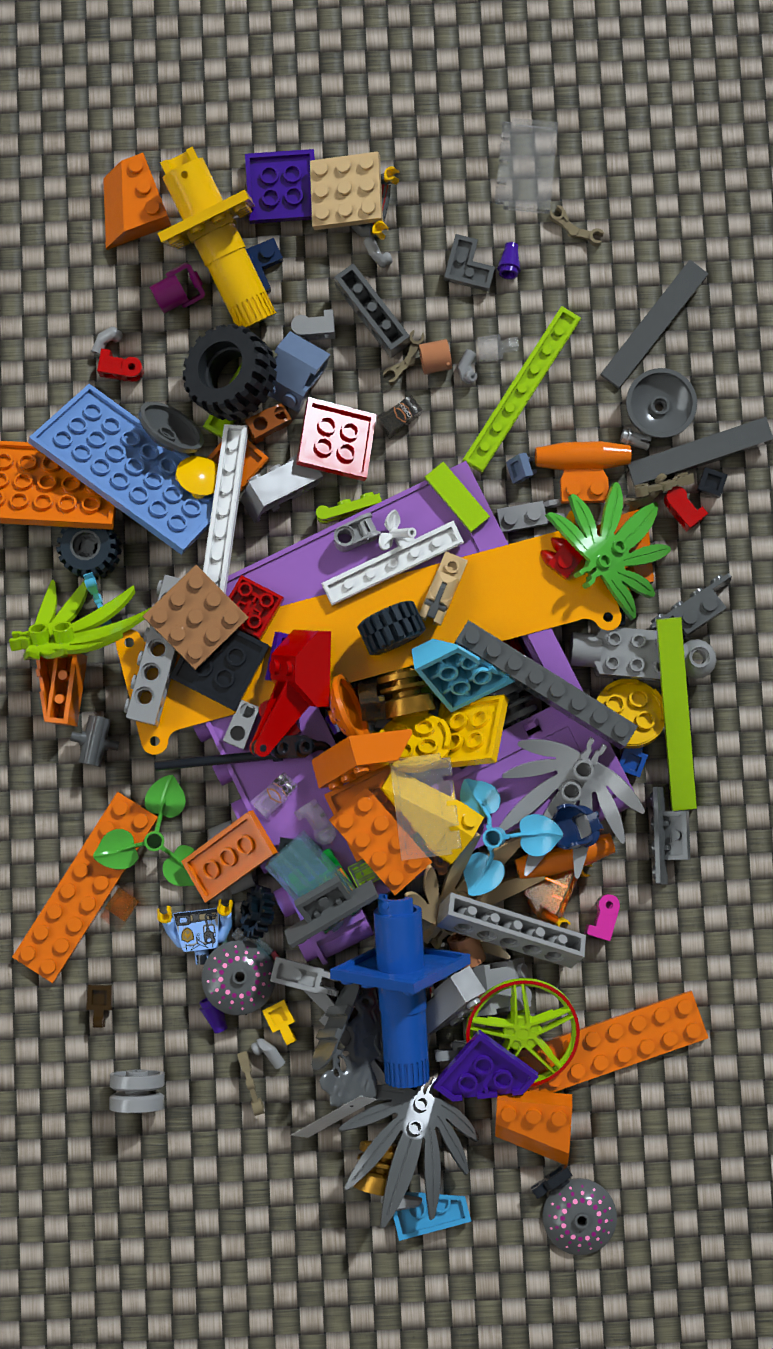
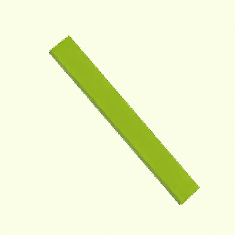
M561 306L462 462L466 461L471 468L481 474L484 472L581 321V317Z
M681 617L656 619L671 810L697 809Z

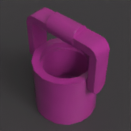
M183 263L165 274L167 278L149 287L163 314L180 305L185 308L205 296L201 286L203 282L199 274L188 263ZM186 268L194 287L200 293L190 299L187 298L180 282L175 276L176 273Z

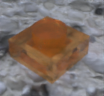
M118 888L105 909L126 922L140 901L122 888Z

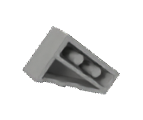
M297 454L291 457L288 463L282 466L277 464L271 467L268 473L262 476L257 474L251 477L240 501L253 522L256 523L261 520L260 517L265 511L272 509L274 512L280 508L279 504L289 499L294 500L316 487L323 478L320 470L296 465Z
M470 966L451 975L432 991L434 995L429 1001L427 1000L426 1008L427 1037L449 1024L451 1027L458 1025L464 1020L463 1017L468 1015L472 1008L481 1002L479 998L486 991Z

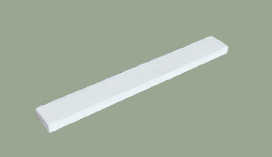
M224 424L203 572L225 594L249 431L247 425Z

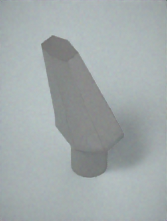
M404 1195L396 1211L418 1207L422 1203V1198Z

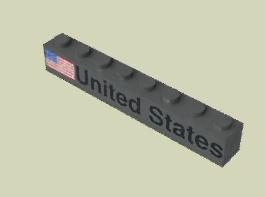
M469 620L454 643L492 664L506 676L512 678L515 681L513 683L619 749L626 747L638 727L633 722Z

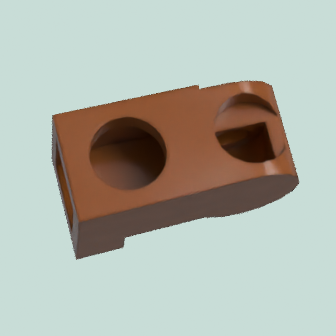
M278 404L246 419L245 425L248 426V433L256 445L263 441L265 437L287 427L293 420L284 404Z

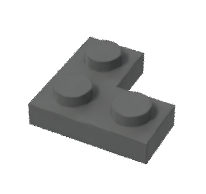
M455 234L444 281L489 292L495 267L473 261L478 239Z

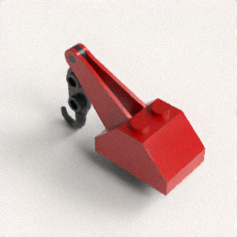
M292 630L271 654L269 672L275 686L257 731L250 743L249 749L253 755L266 757L271 753L276 758H304L316 751L325 752L331 748L328 743L317 741L306 735H285L309 706L330 707L331 631Z

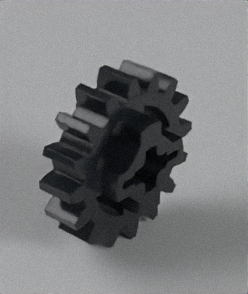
M256 885V887H251V893L247 892V900H243L240 908V913L242 914L240 923L242 924L241 931H244L243 936L258 940L263 938L264 932H268V924H272L274 919L273 907L275 905V902L272 901L274 894L271 893V888Z

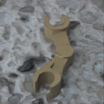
M557 205L556 210L561 216L556 217L550 211V220L564 228L570 238L576 237L589 240V243L593 246L601 245L602 241L593 238L594 235L603 237L604 232L601 229L596 228L588 231L574 226L569 221L564 208L560 205Z
M413 330L409 335L410 348L405 359L401 363L384 370L383 377L388 373L395 375L389 381V385L395 384L406 369L414 366L418 345L424 343V333H422L420 341H414Z
M683 472L675 476L671 481H664L655 485L648 486L647 483L635 485L636 497H644L654 491L671 490L675 486L693 484L695 482L694 474Z
M664 473L659 474L655 479V484H660L667 476ZM662 490L650 492L649 495L644 497L623 498V505L626 504V507L622 509L621 515L634 511L638 507L653 503V500Z
M247 1051L237 1053L240 1066L246 1076L247 1089L250 1090L252 1097L251 1105L254 1115L264 1114L263 1101L261 1097L258 1098L255 1082L251 1075L252 1067L249 1053Z

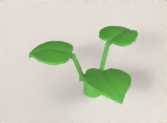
M168 775L156 781L149 788L145 796L146 810L153 814H158L155 830L150 831L143 842L135 844L132 834L126 830L114 829L108 832L102 838L93 854V858L97 862L112 869H127L138 860V853L135 848L146 846L151 851L161 849L170 856L163 863V875L167 881L177 886H195L181 862L195 850L190 846L180 845L173 853L164 846V836L159 832L163 815L168 818L175 817L185 807V794L174 775Z

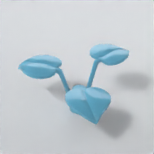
M468 778L464 779L460 791V802L479 813L484 819L485 817L487 818V830L483 834V842L488 847L490 856L483 852L472 854L466 868L463 870L468 894L470 896H478L495 889L504 878L505 868L503 863L493 860L494 848L502 846L506 839L521 837V847L527 854L543 856L550 852L563 838V832L553 820L540 814H531L522 818L519 824L521 830L519 833L506 834L502 828L492 827V817L490 814L495 813L499 809L501 802L498 790L487 782Z

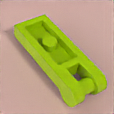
M373 492L365 493L358 500L351 501V499L339 501L337 503L338 506L331 508L324 505L319 506L316 509L317 520L321 524H327L353 516L382 502L380 494L374 495Z

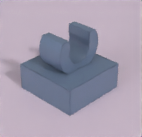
M527 453L518 454L506 462L513 484L521 483L537 473L536 469H531L530 462L534 460L532 457H528Z

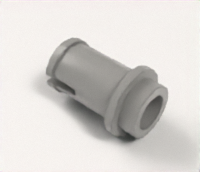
M628 428V430L623 429L620 437V443L648 450L650 446L648 442H651L650 436L633 432L631 428Z

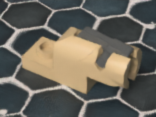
M445 551L419 614L422 620L426 621L427 617L434 619L433 625L441 626L468 560Z

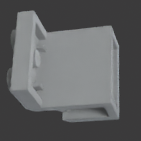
M524 957L501 962L482 963L471 968L485 991L504 981L527 978L528 968ZM521 986L516 987L517 1010H521L524 1007ZM525 986L526 994L528 997V1004L530 1007L532 993L529 987ZM511 988L503 990L490 998L483 1005L477 1016L495 1015L497 1012L511 1011Z

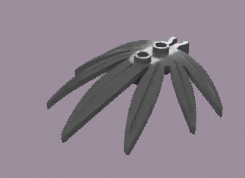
M436 1078L430 1081V1085L425 1089L424 1094L425 1084L417 1086L416 1090L394 1088L387 1084L377 1085V1095L373 1099H377L375 1101L390 1100L391 1102L382 1103L358 1113L338 1129L339 1132L349 1131L371 1125L392 1114L397 1115L367 1147L344 1186V1190L347 1191L359 1182L379 1162L399 1132H401L384 1191L380 1228L382 1229L386 1227L396 1212L409 1187L418 1162L422 1139L424 1140V1181L429 1220L434 1219L441 1182L440 1152L435 1128L438 1129L445 1146L463 1174L467 1175L469 1173L465 1152L450 1124L474 1142L479 1140V1136L462 1112L446 1101L433 1097V1082Z

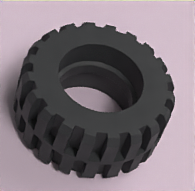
M223 324L216 326V330L209 329L205 332V336H199L195 342L197 343L194 347H190L188 351V359L185 358L183 364L186 368L183 370V380L186 381L184 382L185 391L189 393V397L193 402L218 419L232 421L237 420V417L245 418L249 416V412L254 413L260 409L258 406L261 403L265 404L268 400V393H272L274 388L272 383L273 380H276L277 372L274 370L277 367L276 359L273 358V352L266 343L244 326H238L237 324H228L226 326ZM242 357V366L237 377L227 386L218 388V378L224 366L231 360Z

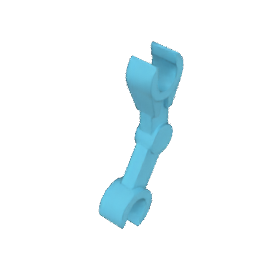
M93 572L83 575L86 588L93 595L96 606L98 608L102 607L103 599L101 594L98 593L97 582ZM111 619L103 623L101 627L112 624Z

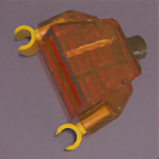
M574 869L552 876H545V880L525 889L524 895L529 898L528 904L537 918L559 927L562 922L571 925L563 915L578 880L575 878ZM582 869V872H581V874H580L581 877H589V876H591V875H589V874H585V873L583 872V869Z

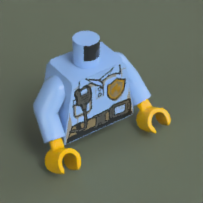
M220 899L217 908L173 913V917L170 906H167L168 913L166 914L160 913L158 908L157 919L163 924L166 934L176 947L182 948L183 952L194 951L196 965H203L209 957V949L217 948L221 943L225 942L232 928L231 910L233 901L229 900V906H223Z

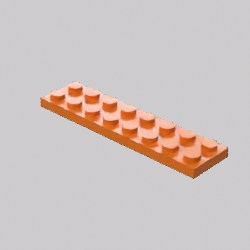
M117 792L12 958L51 983H55L126 869H112L103 866L93 858V854L102 838L114 829H123L132 834L134 844L143 842L146 835L157 822L158 816L120 792Z
M690 990L581 1028L577 1050L568 1066L555 1078L543 1084L529 1087L527 1091L554 1093L708 1039L692 991ZM571 1032L544 1041L558 1060L563 1057L569 1046ZM539 1045L533 1048L551 1067L555 1065ZM525 1048L517 1056L536 1070L538 1075L548 1070Z

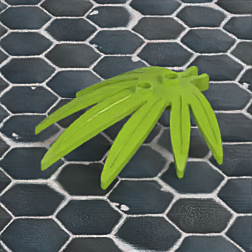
M51 580L35 624L30 626L28 631L25 632L12 631V638L9 639L11 651L26 649L23 655L24 660H39L40 656L45 659L68 657V654L94 651L122 639L124 632L145 620L142 616L149 609L127 619L96 628L110 620L128 604L135 595V587L133 585L110 602L71 624V621L78 615L88 594L86 585L83 581L55 616L57 590L55 581Z

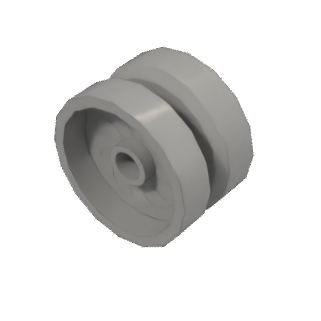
M133 1069L110 1073V1087L122 1092L114 1093L109 1097V1110L121 1113H143L163 1110L165 1095L152 1090L160 1089L165 1085V1072Z

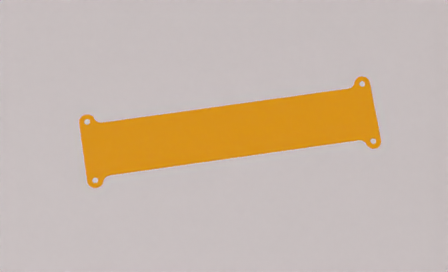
M571 510L566 519L578 526ZM559 531L461 557L468 560V563L441 626L433 625L434 619L427 617L426 621L422 620L426 630L419 637L383 654H369L357 626L370 615L403 601H413L420 613L440 563L401 573L333 606L326 594L280 606L261 639L270 648L242 700L260 707L264 701L270 699L275 684L265 680L275 632L290 634L292 630L331 631V686L334 676L339 674L344 675L351 683L413 666L411 649L431 639L454 644L468 620L501 641L582 619L593 620L601 629L610 631L619 626L621 612L617 601L600 576L586 589L582 585L586 582V577L589 574L586 573L578 578L573 576L574 573L584 567L585 558L582 559L567 580L544 563L541 557V550H550L557 553L552 546L551 538L559 537L565 539ZM611 613L613 615L612 621L606 622L603 619L604 614ZM132 629L124 632L123 638L116 641V648L130 699L133 693V689L130 688L133 675L138 674L140 667L137 665L138 655L140 651H144L146 645L140 634ZM126 638L134 640L132 647L125 646L124 641ZM158 644L153 649L154 656H161L165 652L163 644ZM179 653L177 655L175 666L181 656ZM151 668L148 670V680H154L158 677V669ZM171 679L158 727L137 721L136 725L143 749L149 754L157 755L167 748L168 739L174 731L234 715L236 712ZM149 691L142 693L140 697L141 703L148 704L152 699V694ZM153 736L158 737L160 740L157 746L150 744V739Z

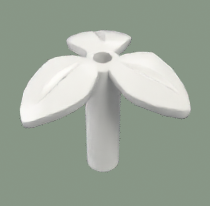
M392 510L385 519L384 525L389 533H381L379 536V546L382 550L390 549L393 539L399 547L413 540L416 536L415 528L398 529L400 516L397 510Z

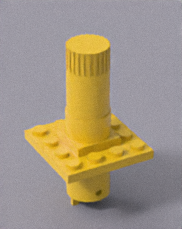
M193 146L177 157L160 162L165 172L162 178L183 221L157 233L161 242L177 249L190 244V242L195 244L234 323L238 326L249 328L276 314L235 225L237 224L234 219L235 216L245 217L252 213L251 208L255 207L252 198L246 190L223 200L204 159L197 157Z

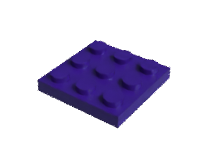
M314 149L245 154L247 193L255 207L251 208L252 213L249 214L250 224L312 220L310 161L315 160Z

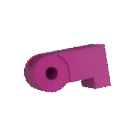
M605 894L600 896L596 902L598 911L594 925L587 924L584 934L610 941L620 909V903L616 896Z

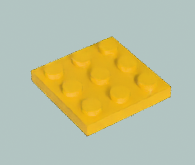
M505 694L482 697L452 713L441 702L438 718L444 719L451 731L452 746L448 756L431 770L497 762L509 701Z

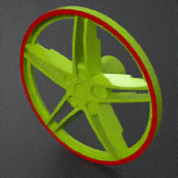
M517 978L499 983L479 998L481 1002L472 1008L468 1016L465 1031L466 1044L473 1037V1030H481L483 1033L505 1038L502 1046L508 1051L510 1048L514 1049L512 1054L516 1057L523 1048L527 1049L548 1069L546 1072L539 1074L530 1087L548 1082L559 1075L571 1062L578 1047L580 1027L573 1005L558 988L541 980ZM521 986L524 1009L517 1010L516 987ZM525 986L540 988L551 993L564 1007L531 1016ZM511 988V1011L506 1019L489 1016L487 1018L477 1017L483 1005L490 998L503 990ZM566 1013L569 1014V1015H567V1016H565V1017H562V1018H560V1019H558V1020L556 1019V1020H554V1021H552V1022H550V1023H548V1024H546V1025H544V1026H540V1023H544V1022H546V1021L552 1020V1019L557 1018V1017H559V1016H562V1015H564V1014H566ZM570 1020L571 1038L569 1046L563 1057L558 1060L549 1046L540 1037V1034ZM474 1023L494 1027H503V1030L500 1031L487 1027L474 1026ZM536 1045H539L555 1064L553 1067L533 1049Z

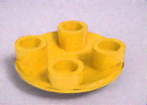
M187 457L177 466L175 479L194 498L202 499L206 495L213 494L215 491L218 465L206 457Z

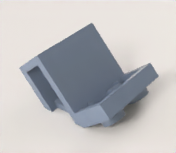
M290 331L274 351L278 354L275 357L277 367L274 369L277 372L276 380H273L272 383L274 385L272 393L269 392L268 396L299 413L303 408L308 391L325 371L330 354Z

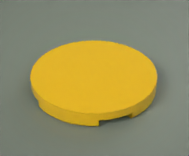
M620 679L608 684L597 698V701L638 726L624 748L635 749L644 747L656 740L664 728L662 696L651 686L637 679Z
M428 711L392 717V720L379 731L380 733L405 729L412 730V735L399 760L388 764L389 767L400 772L419 773L430 770L439 765L448 756L452 746L451 731L446 721L429 714Z

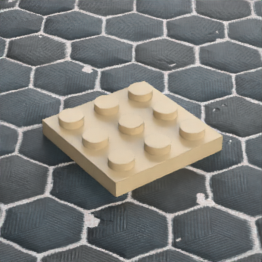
M378 151L310 161L312 227L314 230L383 221L381 165Z

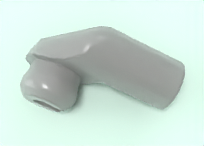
M366 237L364 239L369 255L379 267L384 268L386 265L392 264L393 261L390 253L385 252L381 254L374 237Z
M109 327L100 332L91 352L100 356L101 348L105 349L108 342H120L123 336L122 332L117 330L116 327Z
M469 349L465 350L457 365L460 378L466 384H471L477 380V373H474L471 367L476 353Z
M263 1038L256 1039L257 1042L252 1043L251 1049L254 1054L258 1056L264 1052L275 1069L285 1064V1060L276 1047Z

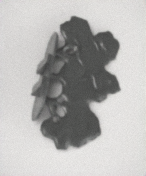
M360 984L345 985L339 993L334 1006H329L325 1016L329 1018L325 1028L319 1029L315 1037L319 1042L312 1057V1068L314 1070H321L333 1059V1069L326 1071L319 1081L321 1089L330 1096V1106L340 1107L359 1096L375 1098L377 1095V1079L372 1070L371 1063L374 1059L384 1062L381 1012L379 1010L377 987L363 988L362 995H359ZM368 999L369 1003L365 1004L362 1002V1000ZM355 1006L358 1010V1015L348 1023ZM344 1030L349 1031V1044L344 1049L338 1050L337 1047ZM348 1051L349 1054L345 1057L342 1052ZM338 1056L344 1059L346 1063V1070L344 1072L338 1065L340 1062ZM335 1069L338 1070L339 1076L334 1075Z

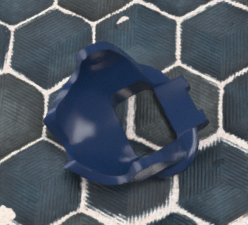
M562 804L557 806V812L551 820L560 827L563 832V838L556 846L562 849H577L582 846L587 848L594 845L599 838L600 831L604 830L599 820V812H593L590 808L583 805ZM585 814L592 833L581 839L576 818Z

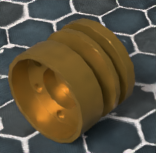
M413 667L395 670L383 677L377 678L379 685L390 684V688L380 690V694H392V699L382 704L385 719L436 709L433 694L421 693L420 688L426 687L427 684L425 681L418 680L420 675Z
M361 1141L359 1149L365 1152L372 1141ZM392 1143L379 1162L353 1187L370 1194L384 1196L386 1181L397 1144ZM363 1153L358 1154V1160L360 1159Z

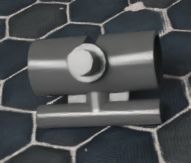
M89 715L85 731H82V733L72 731L70 741L78 742L82 746L79 763L101 767L104 751H108V749L118 751L120 741L111 740V737H108L111 724L110 719Z

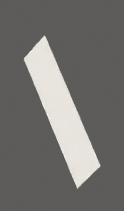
M359 1096L291 1135L309 1138L377 1099Z

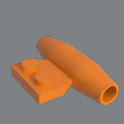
M591 441L562 442L535 448L536 467L564 471L560 479L561 504H570L568 496L571 494L577 495L584 503H605L609 492V483L603 469L631 464L630 445Z
M610 833L600 834L597 842L588 847L584 866L615 853V846ZM556 845L528 876L524 875L528 854L515 860L520 879L552 876L574 869L573 849H562Z

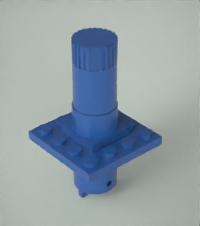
M379 894V898H377L378 908L373 912L376 947L330 969V979L341 981V984L345 985L355 983L360 984L363 988H378L385 1082L394 1088H415L426 1084V1082L428 1083L430 1080L426 988L432 987L434 983L447 979V976L457 973L465 966L471 964L470 954L424 947L421 907L413 905V898L410 897L390 900L387 898V894Z

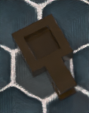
M87 985L86 1010H94L93 1028H103L106 1024L105 1010H112L113 985Z

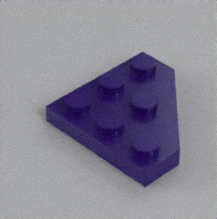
M478 1030L433 1082V1088L452 1102L463 1101V1098L469 1097L484 1099L495 1098L500 1094L512 1093L513 1096L523 1095L538 1078V1072L481 1030Z

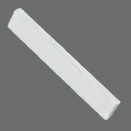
M451 521L321 584L333 606L445 553V551L447 552L464 544V541L454 521Z

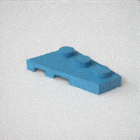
M406 1191L405 1195L422 1198V1203L415 1208L396 1211L393 1215L399 1241L471 1222L466 1198L459 1195L439 1194L435 1217L433 1220H429L426 1193Z

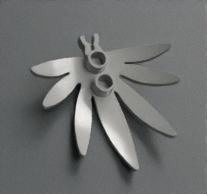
M592 737L588 739L587 748L582 753L570 746L551 740H521L517 744L519 747L538 755L556 757V759L530 761L513 767L502 774L503 778H524L553 771L558 772L531 790L513 807L499 825L504 831L532 813L556 789L559 790L543 814L544 816L552 819L557 812V806L562 804L575 805L577 800L580 801L579 805L586 806L593 811L592 793L596 792L602 812L621 843H625L623 823L618 807L607 786L621 801L641 814H644L645 810L631 787L617 773L598 762V757L607 748L606 745L602 743L600 749L595 750L592 757L589 758L592 751L591 745L594 742ZM584 814L576 818L581 839L591 834V827L587 816ZM582 846L573 849L574 874L577 879L582 872L588 847ZM528 854L524 875L528 876L545 855L531 856Z

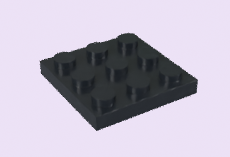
M237 629L196 670L180 656L170 678L236 712L270 646Z

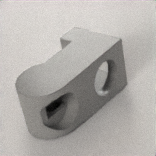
M333 309L324 310V316L308 318L305 315H298L291 322L292 332L305 340L336 339Z
M241 700L223 742L244 750L259 713V707Z

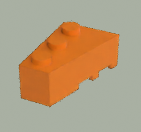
M81 653L68 654V657L45 659L40 656V659L36 660V674L40 682L41 691L39 693L44 722L56 725L78 726L88 656Z

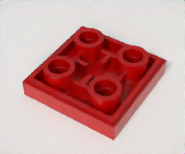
M242 575L229 595V598L249 617L238 629L261 641L283 603L284 597Z

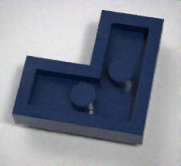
M274 238L246 249L266 292H270L271 287L263 270L283 262V257Z

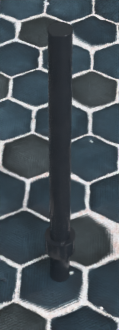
M251 752L155 761L154 766L155 771L265 760L280 762L284 761L285 758H276L271 753L266 757H259Z

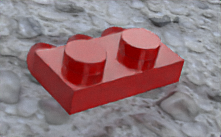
M552 537L551 543L557 553L550 550H541V557L548 567L567 580L584 557L567 540Z

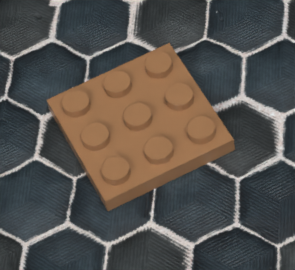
M197 565L142 616L194 670L249 618Z

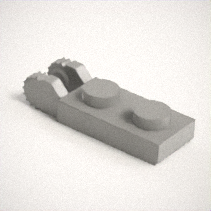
M554 499L546 502L538 501L497 509L499 526L503 533L546 526L551 522L545 517V509L556 508L563 504H561V499ZM556 513L565 517V513Z
M276 956L270 978L271 982L317 994L320 992L338 996L339 990H336V988L320 986L322 977L330 979V972L324 971V968Z

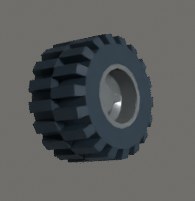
M68 527L67 530L62 528L60 531L63 536L62 538H57V543L60 544V547H56L57 553L60 554L58 558L64 564V567L74 575L84 579L83 575L93 572L95 579L98 580L99 575L103 578L108 576L106 571L110 570L113 572L115 569L113 564L119 563L120 559L117 555H121L122 549L118 546L121 543L113 530Z
M403 601L370 615L357 626L370 655H379L396 649L416 639L426 630L413 601Z

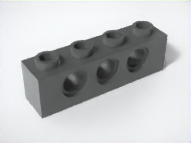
M354 263L334 277L335 287L390 358H393L410 345L409 334Z

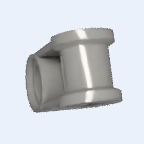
M371 512L365 513L336 528L334 532V545L339 551L347 552L379 538L381 532L377 531L371 519L373 517ZM341 534H348L351 537V541L341 543L338 537Z

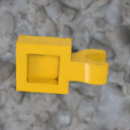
M285 999L262 1010L272 1033L280 1030L286 1045L297 1040L289 1024L295 1022V1019Z

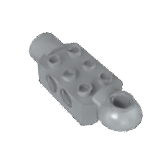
M617 627L610 631L600 629L597 634L572 632L569 664L570 666L592 667L596 677L637 679L639 681L661 683L657 631ZM699 639L689 640L684 643L686 676L698 679L709 675L714 670L717 661L716 653L712 646L706 641ZM697 652L702 655V664H696L693 661V653Z

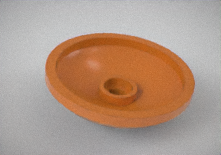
M344 675L334 676L330 686L331 710L328 711L331 722L334 725L337 724L342 733L347 737L370 734L365 712L354 688Z

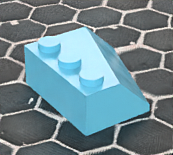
M431 639L411 649L415 671L451 713L515 682L492 664L457 644Z

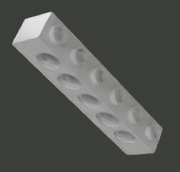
M165 575L164 579L160 580L157 586L156 594L159 595L158 601L181 578ZM151 626L145 630L143 639L146 642L145 649L140 651L138 655L137 665L140 667L138 674L133 675L130 686L133 689L131 699L128 698L126 700L124 713H127L126 718L129 720L158 727L171 681L170 675L174 669L178 652ZM158 644H163L165 652L161 656H154V647ZM151 668H157L159 672L158 677L154 680H148L147 672ZM146 691L151 692V701L148 704H142L140 701L142 693Z
M452 892L439 905L436 927L568 968H572L585 957L586 935Z

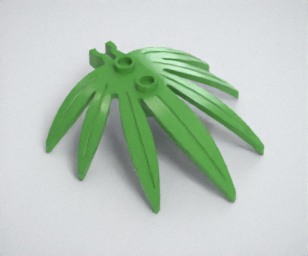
M617 482L613 483L605 501L600 536H598L596 523L590 509L577 495L571 494L568 496V500L579 528L570 520L553 512L547 513L545 517L586 559L584 567L573 574L575 578L586 573L589 574L582 587L584 589L590 587L596 578L600 576L631 621L636 618V607L628 588L647 598L654 597L655 591L647 579L635 572L625 570V567L652 563L663 558L671 551L670 546L654 544L629 553V550L639 543L652 527L658 512V503L653 502L638 510L614 535L622 514L623 494L620 484Z

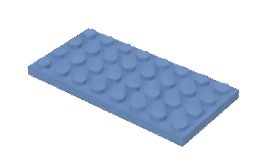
M91 384L83 388L29 437L28 443L181 555L210 526L214 493L206 495L202 499H196L175 479L177 466L183 459L190 456L160 447L148 436L139 419Z

